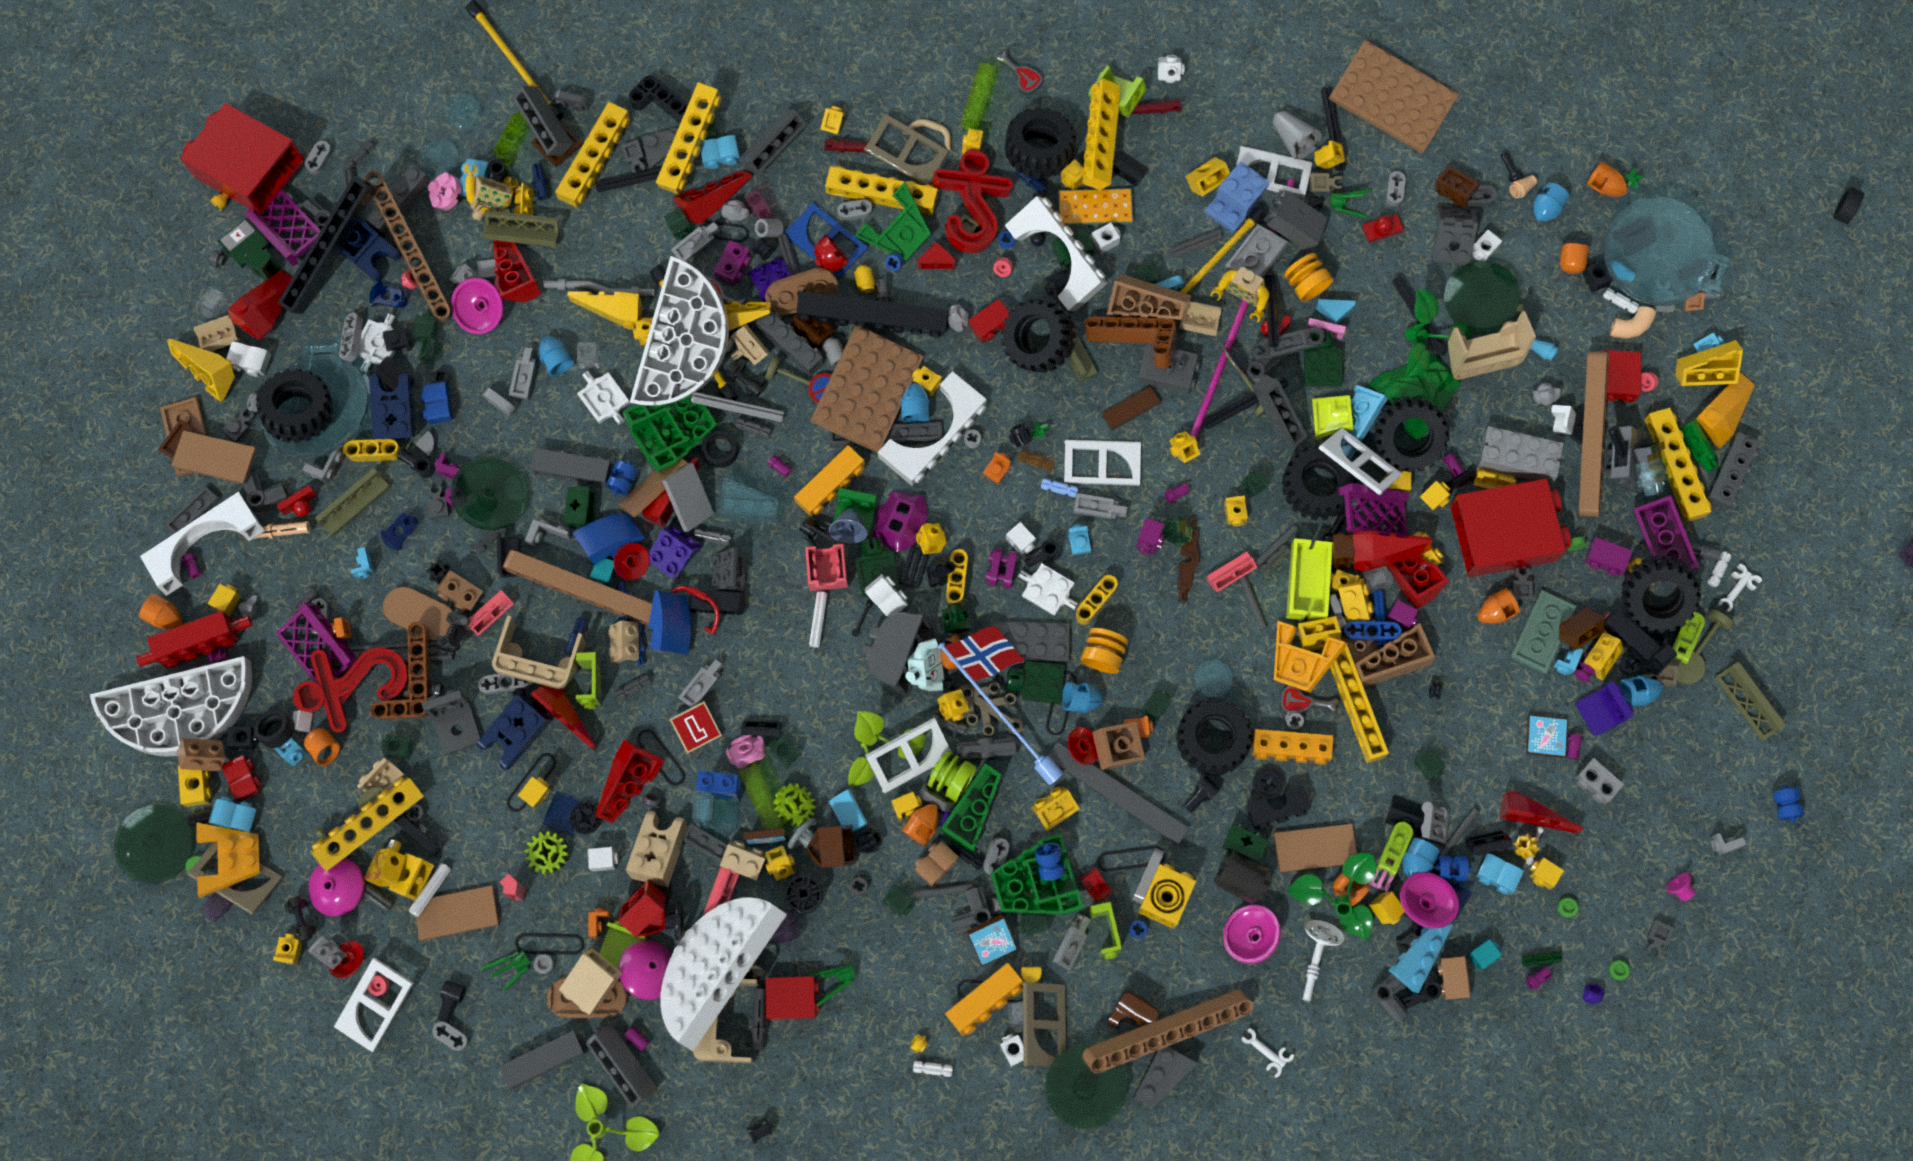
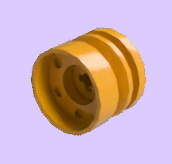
M1316 253L1308 254L1297 260L1283 275L1289 281L1291 287L1298 285L1294 292L1302 302H1306L1325 291L1334 280L1326 268L1320 270L1323 263L1318 260L1319 257Z
M1091 628L1089 631L1090 637L1086 640L1087 644L1091 647L1084 648L1080 661L1084 665L1104 673H1119L1123 659L1118 655L1125 654L1128 639L1121 634L1107 629Z

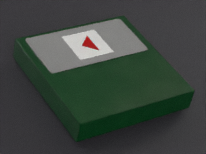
M247 218L218 240L220 245L241 268L247 265L243 260L244 255L248 249H251L253 244L263 250L271 246Z

